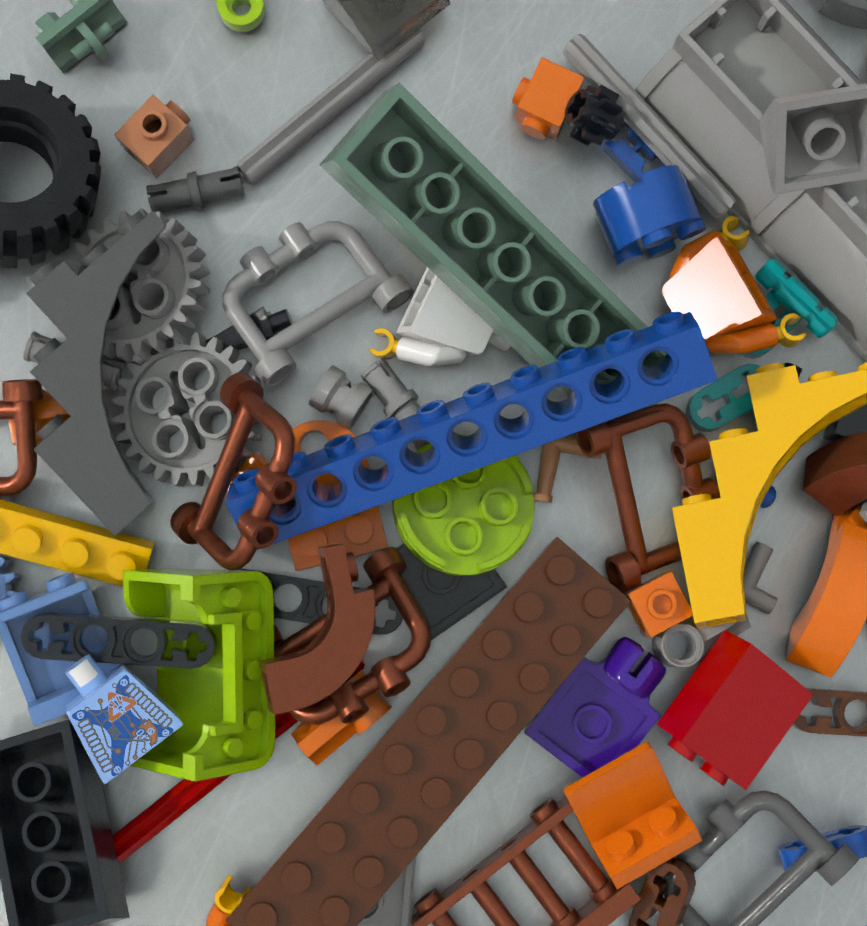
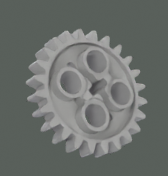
M144 209L138 210L144 217L148 215ZM121 211L118 225L107 217L104 218V232L101 234L90 228L88 234L92 242L88 246L77 242L75 247L82 255L79 260L67 259L66 262L79 275L85 270L80 261L99 244L103 243L109 249L123 236L117 229L131 215L126 211ZM159 211L156 214L166 224L167 228L136 262L123 283L113 308L114 311L120 306V310L113 319L110 316L103 355L112 360L117 355L122 360L131 362L135 353L136 356L148 361L151 347L163 355L166 354L167 346L165 340L171 338L181 344L183 340L179 329L182 325L190 329L196 327L195 323L189 318L191 311H205V307L198 303L196 299L199 295L210 293V289L199 281V279L210 274V270L200 263L206 254L195 245L197 242L195 236L185 230V227L174 218L169 220ZM159 252L157 259L152 264H149L151 258ZM164 295L162 304L154 309L156 301Z
M195 332L190 344L187 338L181 334L183 340L181 344L174 341V346L172 347L166 342V354L163 355L160 352L153 354L150 352L149 360H144L145 363L141 367L128 362L127 367L134 375L132 380L118 379L117 381L122 388L127 390L126 396L112 399L113 403L124 407V413L113 417L112 422L126 427V430L116 437L117 441L124 444L132 443L125 453L126 458L132 460L142 458L138 466L139 471L148 474L155 469L154 480L165 483L171 476L172 485L184 487L188 477L191 484L197 487H203L205 473L210 479L212 478L236 416L222 403L220 399L221 387L231 375L241 372L247 374L253 366L246 359L237 361L240 351L231 345L223 350L224 342L213 336L207 344L205 336ZM208 368L210 372L209 382L202 389L196 390L194 385L195 376L202 369ZM175 372H178V381L181 389L174 383L173 374ZM255 375L251 376L259 384L262 383L261 380ZM165 387L167 392L166 401L161 407L154 409L152 403L153 395L157 390ZM186 400L195 403L196 406L189 409ZM189 411L192 420L183 417V414ZM225 411L227 415L226 426L219 433L214 434L211 430V420L218 412ZM181 430L184 436L183 444L176 452H171L168 444L169 439L174 432ZM251 430L247 440L260 441L261 437ZM197 431L203 435L206 442L205 447L202 449L199 447L200 440ZM244 447L241 456L249 458L251 453Z

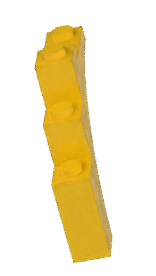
M783 363L767 364L755 370L756 374L747 375L758 431L748 433V429L745 428L732 429L719 434L718 440L709 441L721 498L712 499L710 494H699L684 498L682 506L672 507L694 623L698 629L747 621L743 582L747 544L758 509L776 476L803 445L831 423L867 405V363L858 366V371L842 375H838L837 371L819 372L811 375L808 378V382L799 383L796 365L785 367Z

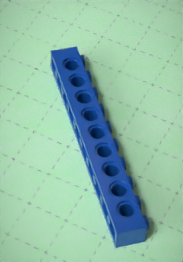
M679 311L666 313L656 318L650 327L636 332L631 329L618 331L608 336L602 345L588 350L584 347L570 349L559 355L558 361L540 368L537 365L522 367L510 375V379L495 385H491V383L474 385L463 393V397L444 403L443 400L429 402L421 406L415 415L399 421L396 417L381 420L374 424L369 432L353 438L348 434L338 436L324 445V449L308 455L305 452L294 453L287 474L295 480L297 485L293 496L295 499L288 503L274 505L270 519L277 525L279 532L273 544L718 381L698 322L691 312L684 314ZM658 350L666 352L665 359L655 367L642 365L649 353ZM611 368L619 371L617 378L609 384H598L595 382L596 376L602 370ZM564 386L572 390L569 397L560 402H554L547 398L550 391L556 387ZM511 404H518L525 408L523 414L514 419H507L500 415L502 409ZM462 422H472L479 427L475 433L469 436H461L453 431ZM418 439L426 440L432 444V447L423 453L413 452L407 446L412 441ZM368 457H379L386 464L380 469L372 470L363 466L361 462ZM256 468L245 471L234 478L233 483H230L225 503L236 526L242 513L253 506L259 491L255 484V477L260 469ZM323 474H331L336 476L340 482L334 486H324L316 478Z

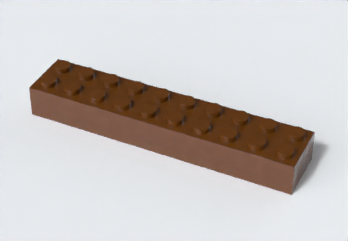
M556 537L257 880L242 901L228 914L225 921L230 926H357L629 605L631 600L560 538Z

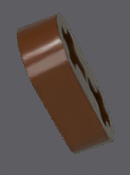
M672 858L649 871L639 894L641 900L635 904L628 926H650L645 921L655 915L657 910L661 912L657 926H680L696 886L695 875L690 866L682 860ZM672 872L676 875L675 884L681 889L675 890L665 899L663 895L667 888V882L661 877H665Z

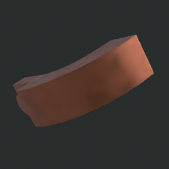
M867 432L839 438L806 457L802 490L836 516L867 500Z
M333 544L317 548L327 595V615L317 637L309 645L295 653L259 661L268 710L274 715L308 707L332 694L353 674L366 653L374 628V590L368 588L353 590L352 582L358 581V568L353 552L346 553L344 544Z

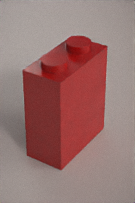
M724 630L657 725L672 736L667 745L690 762L696 756L703 759L704 763L699 769L716 782L724 786L730 779L744 790H747L814 694L753 644Z

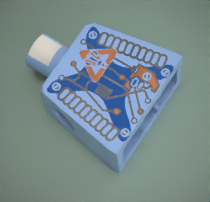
M88 654L65 671L66 676L80 693L79 696L66 705V713L104 784L108 783L184 725L175 710L124 664L119 665L105 675Z

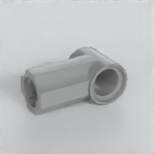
M748 615L747 621L698 629L694 623L693 616L655 635L652 640L653 653L662 664L668 667L686 668L692 666L710 651L724 630L737 636L751 628ZM675 632L683 634L688 642V650L681 659L674 658L667 648L668 640Z

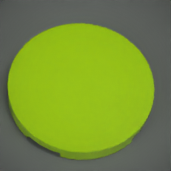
M427 442L416 453L426 452L432 447V444ZM514 455L392 500L393 517L404 544L421 562L445 574L476 576L502 566L512 559L526 543L532 530L531 526L534 517V488L525 467Z

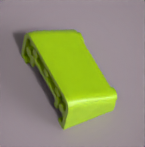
M123 570L124 601L129 611L134 615L156 617V619L192 621L206 624L213 630L217 640L215 654L207 664L200 668L157 667V695L175 710L184 725L130 766L191 781H201L257 770L263 767L271 759L275 747V715L268 710L259 664L260 660L274 658V598L272 584L268 577L262 572L248 570ZM166 629L168 645L164 657L173 658L171 654L173 647L189 649V657L197 658L201 650L207 649V642L199 641L197 632H191L190 637L185 641L172 640L175 631L173 629Z

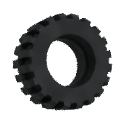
M10 73V80H0V142L21 144L38 153L50 166L53 172V180L42 193L31 199L12 203L0 202V260H3V268H17L18 260L27 258L31 266L43 263L46 260L47 251L51 250L58 256L69 248L71 237L79 239L87 228L88 217L93 216L101 176V166L99 165L101 152L98 140L91 137L92 126L86 116L80 114L75 117L76 104L66 95L56 98L52 95L53 87L40 80L34 86L25 83V76Z

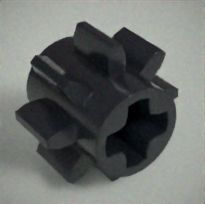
M602 84L598 88L588 85L586 90L580 89L576 91L569 99L565 109L567 124L574 127L570 137L587 146L591 142L600 146L603 141L612 140L619 133L624 121L623 107L616 104L619 94Z

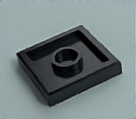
M404 543L397 547L406 564V569L401 576L427 620L431 632V640L507 588V585L496 569L476 576L449 575L432 569L421 562Z

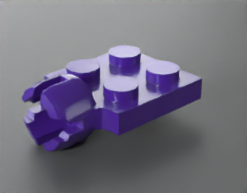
M623 637L615 643L603 660L595 662L584 657L542 706L524 730V733L578 775L584 777L636 748L661 716L650 705L649 700L652 692L664 678L666 668L657 657L648 652L633 672H631L630 669L643 654L644 649L634 640Z

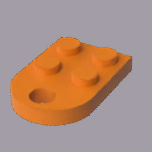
M326 420L308 421L293 428L295 436L294 453L302 452V441L310 433H321L326 436L328 442L341 435L348 434L352 438L356 436L335 422ZM366 458L361 463L369 469ZM323 474L316 478L324 486H334L340 482L336 476L331 474ZM292 497L288 502L293 501L295 498ZM379 506L288 539L295 571L321 566L318 547L344 544L346 553L353 552L355 557L388 548Z

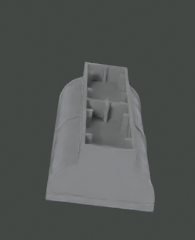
M717 0L678 34L673 48L650 70L635 88V91L735 197L736 203L727 213L740 219L739 226L744 231H750L749 237L770 259H777L788 269L785 274L789 278L794 275L820 300L818 305L822 309L827 306L838 317V322L834 327L835 330L867 363V179L774 194L771 189L759 127L760 119L776 98L864 83L786 0Z

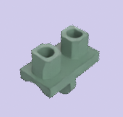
M69 0L73 8L62 17H59L55 12H47L35 22V27L39 33L35 38L62 73L76 62L81 61L92 51L101 61L110 56L102 43L127 22L113 0Z

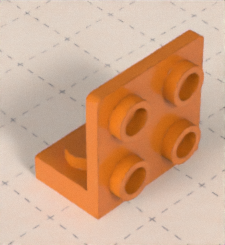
M645 742L563 790L592 849L617 890L703 841L697 827L676 799L657 755L649 742Z

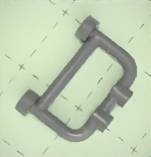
M327 221L307 231L301 222L294 223L280 234L279 240L283 246L268 255L262 246H258L245 253L240 259V264L244 270L236 274L227 283L223 292L224 311L259 361L254 368V372L265 387H272L282 382L296 369L297 365L288 354V349L367 299L373 297L384 313H388L400 307L412 296L414 290L402 274L391 276L361 234L352 226L340 221ZM338 240L346 245L369 277L267 340L241 303L243 293L255 285L262 286L268 283L278 274L279 270L294 261L301 262L307 259L317 250L318 246L326 241Z

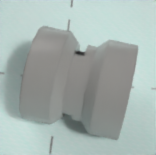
M332 365L317 384L308 404L321 413L328 411L332 414L336 412V422L350 430L366 408L374 390L362 382L351 386V381L347 379L346 373Z

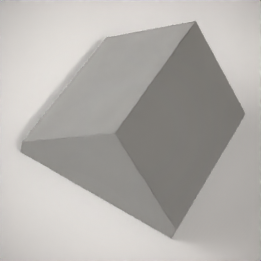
M867 84L776 98L772 101L760 119L759 127L771 189L774 194L867 179Z

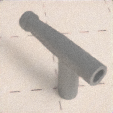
M756 541L745 563L743 582L745 603L770 614L776 605L777 597L757 588L756 585L771 557L773 549Z

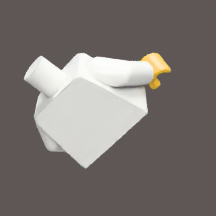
M426 267L396 332L404 337L397 340L390 331L378 328L374 333L378 336L388 337L389 345L383 351H376L371 348L369 350L380 359L385 358L387 360L397 355L399 360L434 367L459 364L467 356H480L484 352L487 343L503 351L508 350L511 346Z

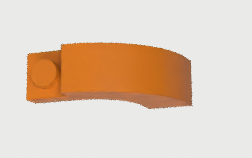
M856 505L839 516L833 514L824 564L808 601L792 623L786 655L787 661L830 678L850 652L867 618V523L859 514L862 507Z

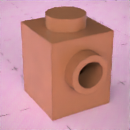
M154 94L114 134L123 149L156 179L195 140L187 126L191 121L189 116L173 101L170 100L165 105Z

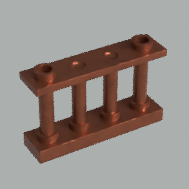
M563 797L556 803L553 798H550L529 815L533 822L442 893L435 888L419 899L413 906L417 912L412 915L411 926H428L430 923L433 926H458L447 910L469 893L473 895L495 926H520L486 881L508 862L553 920L551 926H608L640 901L641 898L630 883L618 890L616 889L610 877L607 878L563 821V819L574 812L568 801ZM547 832L591 889L589 896L592 899L577 911L574 907L568 908L525 851L526 848Z

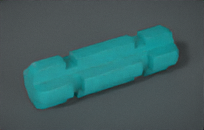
M772 258L768 260L756 273V280L767 290L771 287L775 291L773 296L791 313L799 315L801 317L799 321L805 319L808 322L806 327L816 337L822 338L827 335L837 324L838 317L827 306L822 309L818 305L820 300L794 275L789 278L785 274L788 269L777 259Z

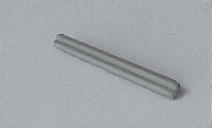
M407 22L243 157L237 164L243 176L252 184L261 180L422 47L425 42L422 31L413 22Z
M578 34L566 44L563 55L593 87L598 88L602 84L618 93L619 97L616 104L623 107L624 121L666 166H679L691 193L714 218L718 219L724 216L736 203L735 197L584 35Z

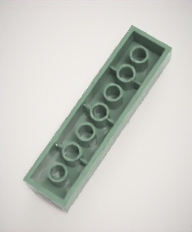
M400 83L383 91L320 163V166L530 365H537L540 368L558 361V356L570 349L584 347L588 350L604 344L608 336L618 331L631 329L636 332L648 327ZM658 350L649 353L642 365L646 367L659 365L665 359L666 352ZM611 368L602 370L596 376L595 382L598 384H609L617 378L619 371ZM556 387L565 398H568L572 392L568 387Z

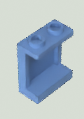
M73 572L46 581L47 590L28 597L26 590L0 599V636L27 701V709L34 726L67 714L66 705L80 695L79 691L65 674V671L77 661L48 660L33 657L26 652L21 641L23 626L29 619L41 613L100 615L86 577L82 576L75 579ZM44 622L43 628L34 631V638L41 639L42 647L46 649L49 643L54 640H69L66 650L73 651L71 636L75 623H68L70 631L66 633H54L50 631L49 623ZM89 625L83 631L82 642L89 651L102 652L108 646L109 637L106 630L101 626ZM96 663L105 675L120 665Z

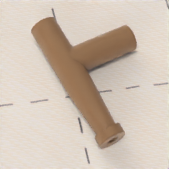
M568 435L542 445L537 493H534V501L552 503L553 496H551L560 452L586 457L577 443L576 436ZM602 454L591 458L601 459Z

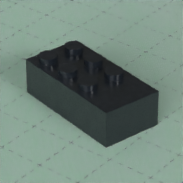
M69 719L0 740V881L9 926H103L130 918L102 782Z

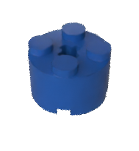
M669 165L640 174L642 181L628 187L624 181L610 188L593 201L596 211L595 215L617 267H623L643 257V253L648 252L650 259L666 255L676 249L674 240L678 238L679 240L689 239L706 230L687 181L681 173L679 166Z

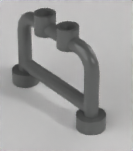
M765 790L749 793L734 806L725 799L706 818L712 827L701 837L703 841L676 856L679 860L689 865L693 873H695L755 813L763 810L775 814L808 848L728 926H758L815 871L830 886H833L860 858L845 843L836 849L790 801L778 793ZM672 872L665 876V881L667 882V888L664 893L665 899L675 890L681 889L675 884L676 875ZM689 904L681 924L683 926H710Z

